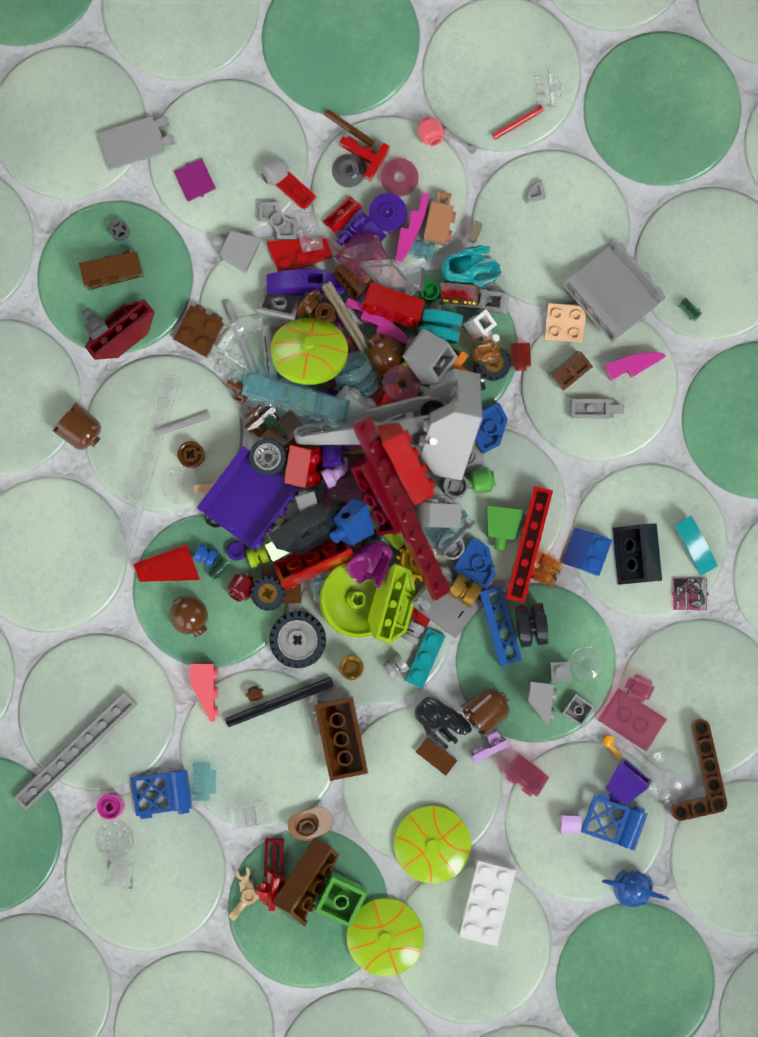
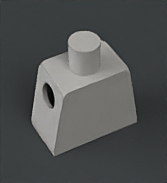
M230 231L227 238L217 234L213 241V245L222 248L219 254L220 257L244 274L247 273L261 243L260 238L235 231Z

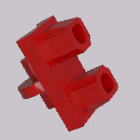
M267 871L266 882L262 881L261 886L255 887L254 891L256 895H259V901H263V904L269 907V911H275L276 906L272 903L275 900L278 889H281L286 882L284 876L276 875L273 871Z

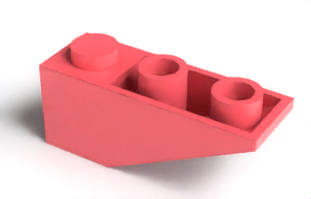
M190 664V684L210 722H215V718H218V706H215V698H218V687H215V679H218V668H215V664Z

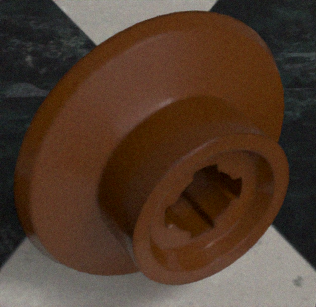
M319 289L312 291L304 298L297 308L296 316L301 317L307 314L309 317H313L315 315L316 307L322 303L319 300Z

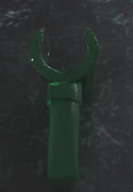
M274 416L264 419L269 429L275 427L283 438L287 436Z

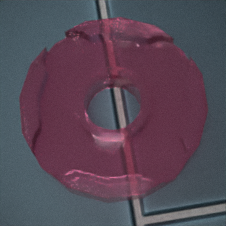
M396 158L390 161L381 172L383 188L388 193L399 197L412 193L418 184V171L415 165L406 159ZM397 173H403L405 180L397 182L394 176Z
M395 365L384 374L382 386L384 393L390 400L399 402L415 398L420 392L421 382L410 366ZM398 379H403L406 382L405 389L398 387Z

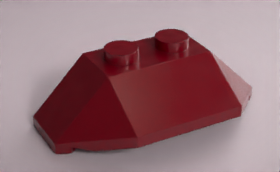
M145 299L122 305L104 320L109 330L95 340L90 336L88 343L84 347L94 360L119 358L148 335L155 311Z

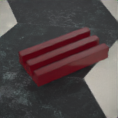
M265 838L264 877L267 876L269 842H273L272 871L276 875L283 876L285 838ZM277 843H280L279 873H276Z

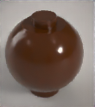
M377 333L367 341L369 345L366 352L367 362L377 373L388 374L391 372L395 374L396 366L404 361L402 356L404 354L403 346L395 338L390 336L381 337Z
M193 596L177 597L170 609L171 624L180 633L193 634L194 637L202 635L207 631L205 623L208 620V611L205 604Z

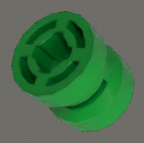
M426 281L420 289L421 298L425 302L436 300L439 295L438 285L433 281Z

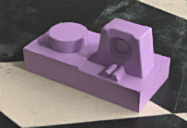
M498 731L489 734L487 738L490 747L484 748V746L473 750L474 754L471 757L474 763L508 747L507 740H503Z

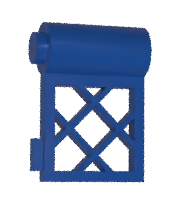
M187 770L131 778L136 816H140V819L153 818L152 814L178 811V814L190 813L189 809L193 808ZM165 777L166 786L161 791L154 783L158 778ZM143 780L149 785L144 793L137 789L136 781ZM151 787L160 793L155 801L146 796ZM161 796L168 799L169 808H161L156 804ZM143 798L152 804L147 811H140L139 803Z
M598 793L597 796L593 795L581 832L624 848L635 850L648 815L645 812V808L634 805V808L609 801L610 797ZM596 802L604 803L607 810L596 814L594 810ZM617 808L624 810L622 817L614 820L611 811ZM609 813L612 822L602 826L599 817ZM596 819L600 828L595 831L587 830L589 822ZM614 825L617 830L615 838L608 837L605 829Z

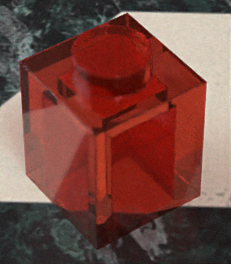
M530 343L510 344L511 368H515V371H527V368L531 367Z

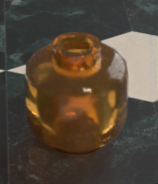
M493 339L476 342L475 349H472L474 361L477 360L481 366L496 363L499 357H501L499 343Z

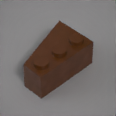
M133 250L122 252V255H109L101 259L79 263L83 283L88 290L144 277L139 254L133 252Z

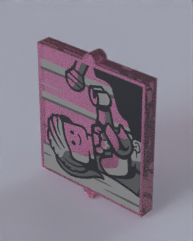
M673 578V592L671 593L673 596V610H707V596H709L707 592V579Z

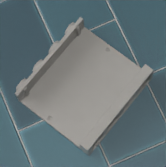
M616 239L610 246L562 284L612 343L666 297L663 294V290L655 285L650 275L641 269L637 260L631 257L624 245Z

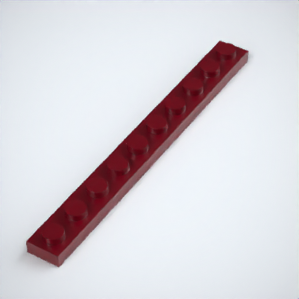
M366 416L352 424V427L432 601H436L451 592L391 459L382 444L371 416Z

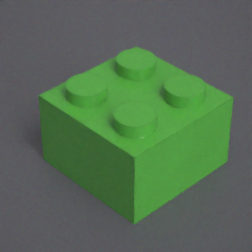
M332 871L315 903V911L347 927H351L367 895V888Z

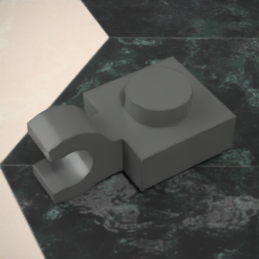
M88 307L82 311V314L88 321L84 324V327L93 340L109 330L99 314L94 316Z

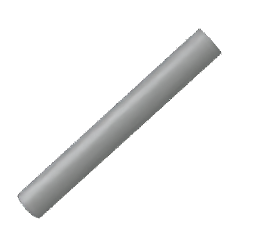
M207 411L157 428L154 432L156 437L208 420L211 417Z

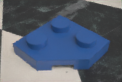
M500 403L482 411V419L475 438L482 454L500 446L508 421Z
M472 537L453 571L458 574L462 573L469 578V581L478 583L486 590L496 574L489 547Z

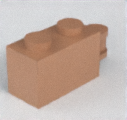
M438 191L437 201H431L423 242L446 246V242L451 241L452 230H449L450 223L455 222L457 213L453 211L454 206L449 205L452 193ZM440 199L447 200V204L439 203Z

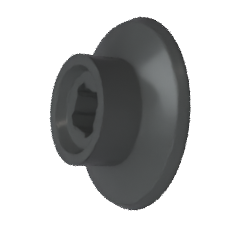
M344 154L335 160L332 166V175L339 185L348 188L355 187L364 179L366 166L361 158L354 154ZM351 166L353 172L346 173L345 168Z

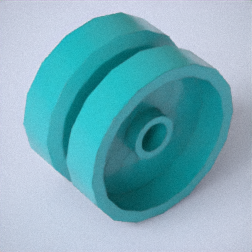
M422 310L421 321L429 325L420 326L419 333L425 329L449 344H459L460 332L451 328L462 327V315L442 310Z

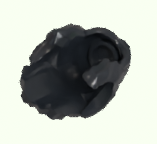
M429 696L424 698L415 708V718L423 725L426 735L439 748L447 749L448 745L435 734L437 729L442 737L448 742L452 741L454 744L458 743V739L448 728L459 735H467V733L472 731L470 723L461 713L448 707L436 697Z

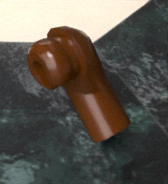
M229 378L226 386L235 391L236 402L243 404L248 399L246 386Z

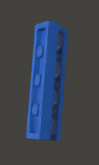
M502 586L480 592L499 666L521 661V654ZM499 591L501 599L495 605L490 602L488 594ZM497 609L505 613L506 618L502 624L495 620L494 614ZM502 628L510 631L511 637L508 642L500 638L499 633ZM511 640L513 641L514 646L509 644ZM508 646L515 649L517 658L506 659L505 650Z

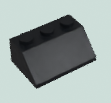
M657 523L614 527L613 538L618 585L662 581Z

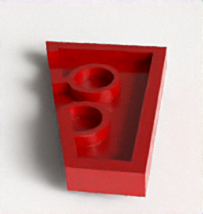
M326 238L266 241L278 272L301 270L333 257Z
M188 544L133 564L139 582L200 580Z

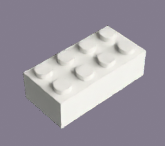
M477 859L459 930V937L494 946L498 945L516 872L515 868Z

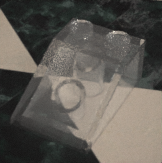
M393 259L360 261V266L376 284L399 292H405L408 295H415L416 291H424L425 268Z

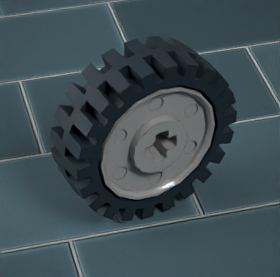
M299 611L290 612L280 617L273 625L269 637L270 648L275 658L283 665L297 669L305 668L317 662L322 656L326 647V633L320 621L313 615ZM295 635H297V637L299 635L303 637L301 639V641L303 642L301 645H299L298 643L297 645H295L293 643L295 641V639L293 638Z

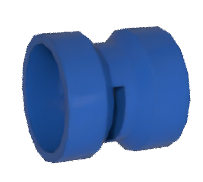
M200 543L194 556V561L198 563L204 562L206 566L212 568L219 550L209 549L207 545Z

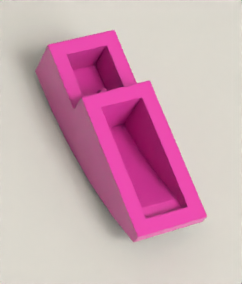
M664 353L636 354L616 360L606 365L603 369L610 381L626 372L632 378L666 356Z

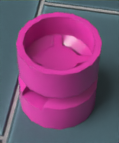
M117 793L106 794L97 803L98 814L108 820L118 817L125 808L124 799Z

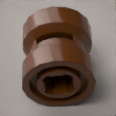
M321 303L316 307L315 315L321 322H330L332 324L336 320L337 313L330 304Z

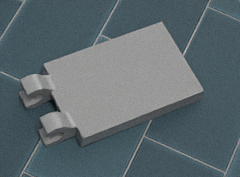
M153 116L98 133L109 170L163 154V147L174 145L175 141L172 134L163 138L161 136L160 129L170 126L167 117L164 116L154 121Z

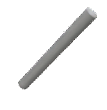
M231 301L224 304L251 374L254 375L259 372L232 303Z

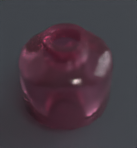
M635 674L633 678L629 677L624 686L627 688V696L639 702H643L645 699L649 700L655 688L652 686L653 682L651 679L640 674Z

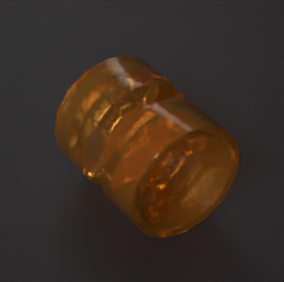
M542 554L538 561L539 568L534 569L531 579L553 589L557 581L556 574H560L564 564Z

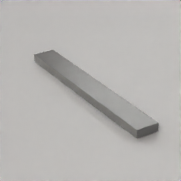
M124 690L32 778L13 799L27 811L111 731L137 703Z

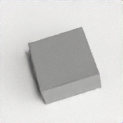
M575 693L562 711V714L582 727L596 707Z

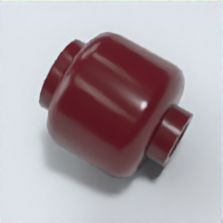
M247 573L234 575L227 586L228 595L237 602L247 601L251 596L254 578Z

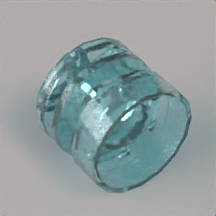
M364 352L349 353L344 368L333 378L335 383L338 384L339 391L347 385L350 388L357 389L366 398L374 394L380 385L379 379L372 369V364Z

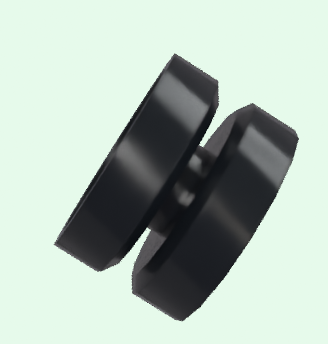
M543 603L532 604L531 616H529L526 605L515 606L521 648L532 645V634H534L537 645L548 644V622Z

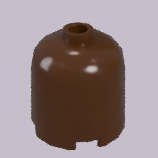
M78 402L74 403L69 412L62 417L52 430L78 450H85L90 445L94 448L101 439L98 437L101 432L99 421Z
M493 688L484 689L460 706L464 709L462 712L471 725L474 726L476 724L479 727L480 731L478 733L482 737L491 732L509 715L508 697L503 691L499 693Z

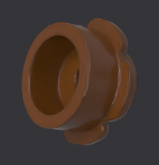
M253 686L248 689L245 696L248 697L249 702H254L264 697L262 693L264 690L262 688L259 689L258 686Z

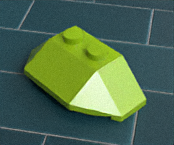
M393 564L387 571L380 587H376L368 616L373 638L387 644H392L394 640L407 632L414 607L411 601L417 595L414 581L411 577V570L397 564Z

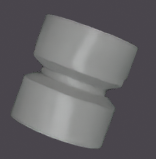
M464 476L462 481L446 478L443 483V491L451 499L462 498L468 490V481Z
M457 535L444 537L439 545L441 555L448 560L458 559L465 549L463 540Z

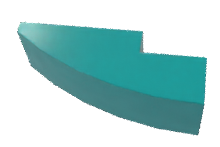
M692 515L673 525L700 575L718 566Z

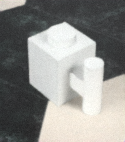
M487 309L474 314L463 323L473 340L481 336L483 337L482 344L484 346L495 343L500 339L499 335H493L491 329L497 324Z

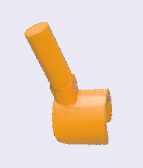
M606 734L602 743L615 754L618 760L622 759L621 754L613 746L616 740Z

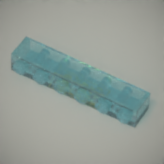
M246 372L242 395L249 397V401H263V405L270 407L277 405L279 410L287 412L293 410L295 411L294 414L299 416L310 415L311 420L321 421L323 419L326 420V424L337 426V423L346 422L350 400L259 373Z

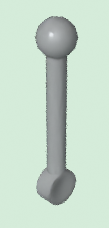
M443 128L445 135L466 147L469 153L474 154L476 152L475 146H469L450 133L448 128Z

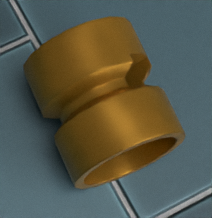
M459 573L451 585V592L448 595L454 599L460 598L461 603L470 608L483 586L474 581L469 582L468 577Z
M348 655L339 663V672L347 680L359 678L364 671L363 661L355 655Z

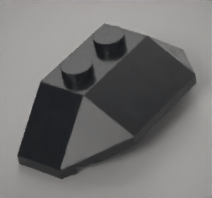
M335 494L269 533L268 535L275 548L304 556L330 540V533L336 530L334 516L342 510Z

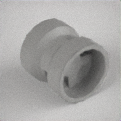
M409 621L407 632L400 637L417 645L419 642L418 637L424 632L425 628Z
M397 654L391 662L388 661L383 664L394 680L399 677L400 673L410 669L400 654Z

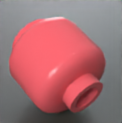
M423 118L417 127V132L423 144L433 147L443 141L445 131L437 118Z

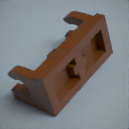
M576 351L549 373L548 376L556 382L558 388L564 391L593 368V366L582 352Z

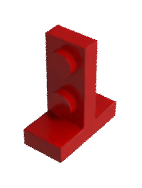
M342 136L339 146L370 164L364 174V179L371 182L389 153L390 146L383 142L375 155L371 148L359 146L357 144L358 141L354 138Z

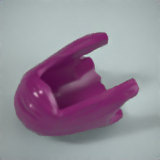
M379 540L366 543L348 561L346 566L347 574H350L352 579H356L357 584L371 579L376 580L374 585L379 588L385 578L393 552L390 546L384 541Z

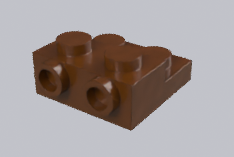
M198 304L195 307L190 305L173 340L207 358L225 324L222 322V317L214 313L212 316L205 313L206 309Z

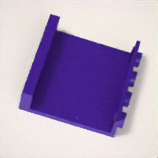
M243 446L197 506V509L250 549H259L265 541L263 539L267 532L271 533L277 524L274 522L277 518H283L288 511L286 506L290 501L295 502V497L299 496L298 491L300 488L284 483L285 477L279 473L273 476H265L258 473L250 463V451Z

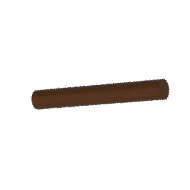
M327 109L324 116L368 146H373L375 141Z

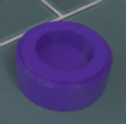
M233 542L228 546L227 554L230 559L240 561L246 556V547L241 542Z

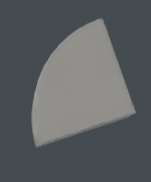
M542 180L535 182L528 190L527 203L546 199Z

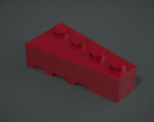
M365 457L351 467L359 490L365 493L363 500L365 505L371 508L372 514H370L372 522H376L378 525L376 532L378 536L399 534L401 531Z

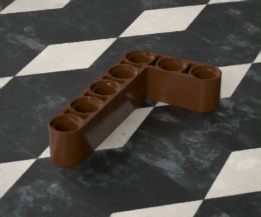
M695 719L691 723V733L706 796L674 803L670 808V813L673 818L679 821L720 813L727 808V799L711 728L704 719ZM699 722H703L705 725V730L702 733L696 731V725ZM704 741H707L709 743V749L705 752H702L700 749V744ZM711 760L714 766L711 770L707 771L704 768V764L706 761ZM712 779H716L718 782V786L715 789L709 788V781ZM716 798L722 800V805L719 808L713 807V801ZM698 802L703 804L701 812H695L694 805ZM682 806L684 814L678 817L675 814V810L677 807Z

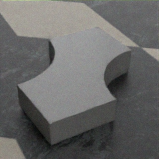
M259 201V221L271 225L277 233L278 240H297V220L284 216L279 209L278 201Z

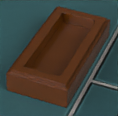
M428 737L416 750L418 755L445 776L458 761L445 750L436 746Z

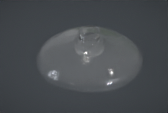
M660 747L651 751L644 758L639 769L652 780L649 788L644 791L645 794L660 804L671 805L685 800L694 790L697 781V771L693 760L684 751L675 747ZM668 773H672L673 778L671 780H667L666 775Z

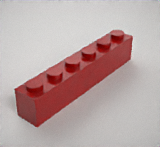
M537 486L533 487L505 599L525 603L553 490Z

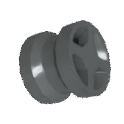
M116 220L111 223L109 231L115 240L124 241L129 237L130 229L124 221Z

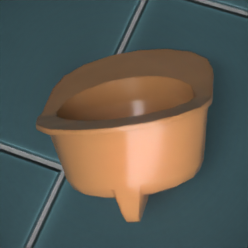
M315 807L296 813L288 822V831L296 839L311 841L330 830L333 824V815L331 811L324 807Z

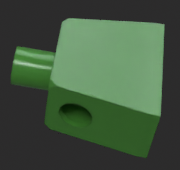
M487 505V536L495 538V550L505 551L507 540H515L524 510Z

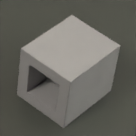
M549 662L550 682L571 681L570 662Z

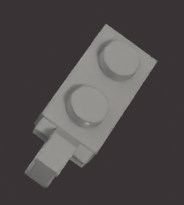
M571 399V419L614 418V414L624 413V405H614V400Z

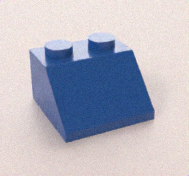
M574 527L562 564L598 577L612 540Z

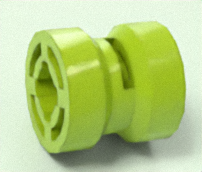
M264 544L259 549L246 550L251 568L257 567L260 563L266 564L270 562Z

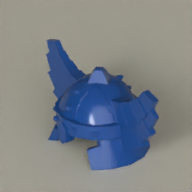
M621 870L614 881L609 879L602 880L603 883L613 886L615 897L621 904L627 907L641 906L650 897L670 900L667 896L653 891L651 877H646L645 873L642 874L641 871L632 870L627 873V871Z

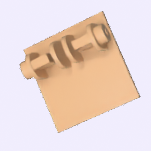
M548 303L545 340L583 343L586 312L580 305Z

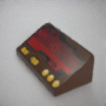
M440 282V303L478 307L479 286Z

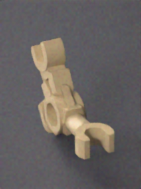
M246 867V876H241L239 870L236 871V877L241 880L239 882L241 901L228 916L233 921L236 920L247 905L249 906V904L256 902L257 899L259 900V895L254 893L253 879L249 880L250 869Z

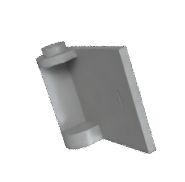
M440 566L450 588L454 582L453 572L447 566ZM425 584L411 601L418 611L455 639L482 605V602L476 599L469 608L461 603L460 598L454 599L448 594L436 601H432Z

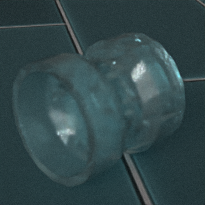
M417 239L413 258H424L426 261L432 262L436 243L429 242L427 244L423 240Z

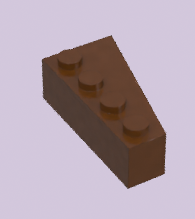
M314 838L312 843L308 845L302 858L297 862L291 875L286 879L280 892L275 896L272 904L288 918L306 927L308 923L306 917L309 911L313 912L316 906L313 902L317 894L322 893L324 889L323 881L325 878H329L339 854L332 847Z

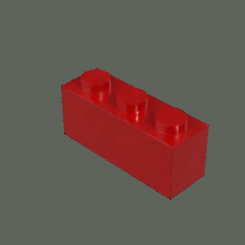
M370 282L361 310L366 311L370 315L383 317L388 321L401 323L405 327L416 328L425 300Z

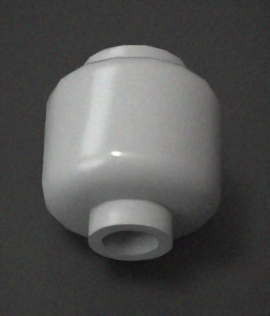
M272 157L261 165L260 177L264 183L276 185L287 176L288 165L284 159L280 160L278 157Z

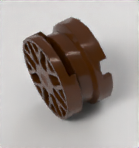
M187 441L180 445L177 457L183 466L196 468L203 463L205 452L197 442Z

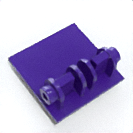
M361 209L335 235L340 246L345 245L355 257L363 255L365 259L387 237Z

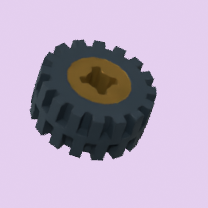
M489 346L480 352L476 364L479 365L484 379L498 381L508 374L511 360L506 350L501 347Z
M262 577L255 581L251 588L252 601L261 610H275L285 600V589L280 580L275 577Z

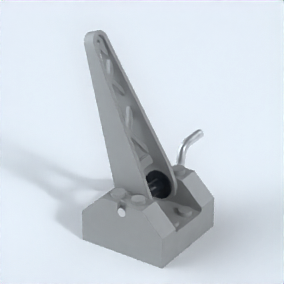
M452 369L444 375L439 383L429 384L428 387L421 386L418 383V377H413L410 380L411 387L418 393L423 394L422 397H415L300 426L294 430L295 441L301 445H360L352 424L366 416H371L376 429L379 425L401 424L403 430H408L412 438L410 444L418 445L421 448V457L435 475L462 481L482 419L480 374Z

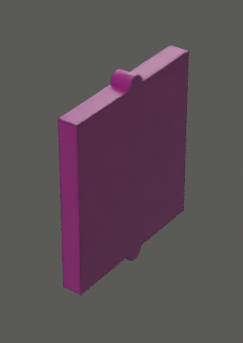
M203 159L191 164L187 163L185 167L174 171L188 202L200 196L204 197V194L216 189Z

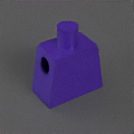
M623 758L606 786V789L610 792L608 795L610 797L609 801L618 803L620 800L625 805H628L649 788L652 780Z

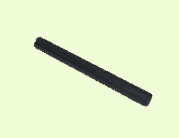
M328 677L225 718L227 727L235 726L334 686L332 678Z

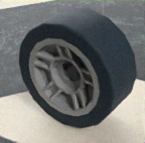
M273 439L257 441L250 451L252 467L258 473L265 476H273L279 473L287 462L285 448ZM267 453L272 456L269 461L265 460V454Z

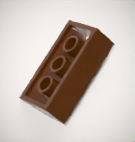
M350 696L316 704L315 710L330 781L368 774L369 771L354 697Z

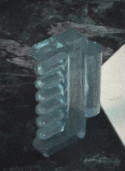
M194 762L193 766L195 768L193 770L202 772H194L193 775L202 777H194L193 780L202 782H194L193 785L202 787H193V790L202 792H193V795L200 796H194L192 799L193 801H209L210 794L216 793V770H210L209 762Z

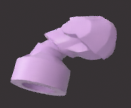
M347 456L343 458L344 465L335 466L332 470L326 468L320 471L328 488L335 486L340 476H343L348 470Z

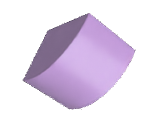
M560 814V834H580L581 815Z

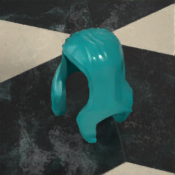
M478 245L476 247H467L458 254L445 258L442 262L441 270L446 282L471 284L482 288L486 284H492L501 276V265L492 258H483L480 255L490 252V246Z

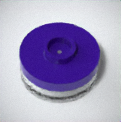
M384 193L377 196L371 202L369 218L383 232L393 233L400 230L407 222L408 209L405 202L399 196L392 193Z

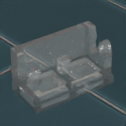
M313 208L294 210L302 251L308 252L323 249L317 213H314Z

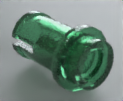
M684 298L678 305L690 317L689 320L695 322L702 315L701 309H697L687 298Z
M222 556L211 569H208L207 574L214 581L220 579L219 576L231 564Z

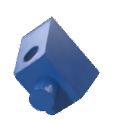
M353 498L334 516L336 530L330 533V537L335 543L341 540L349 545H354L374 534L368 505Z

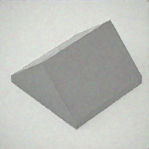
M264 286L257 307L258 316L287 322L295 321L301 296L266 293V287Z

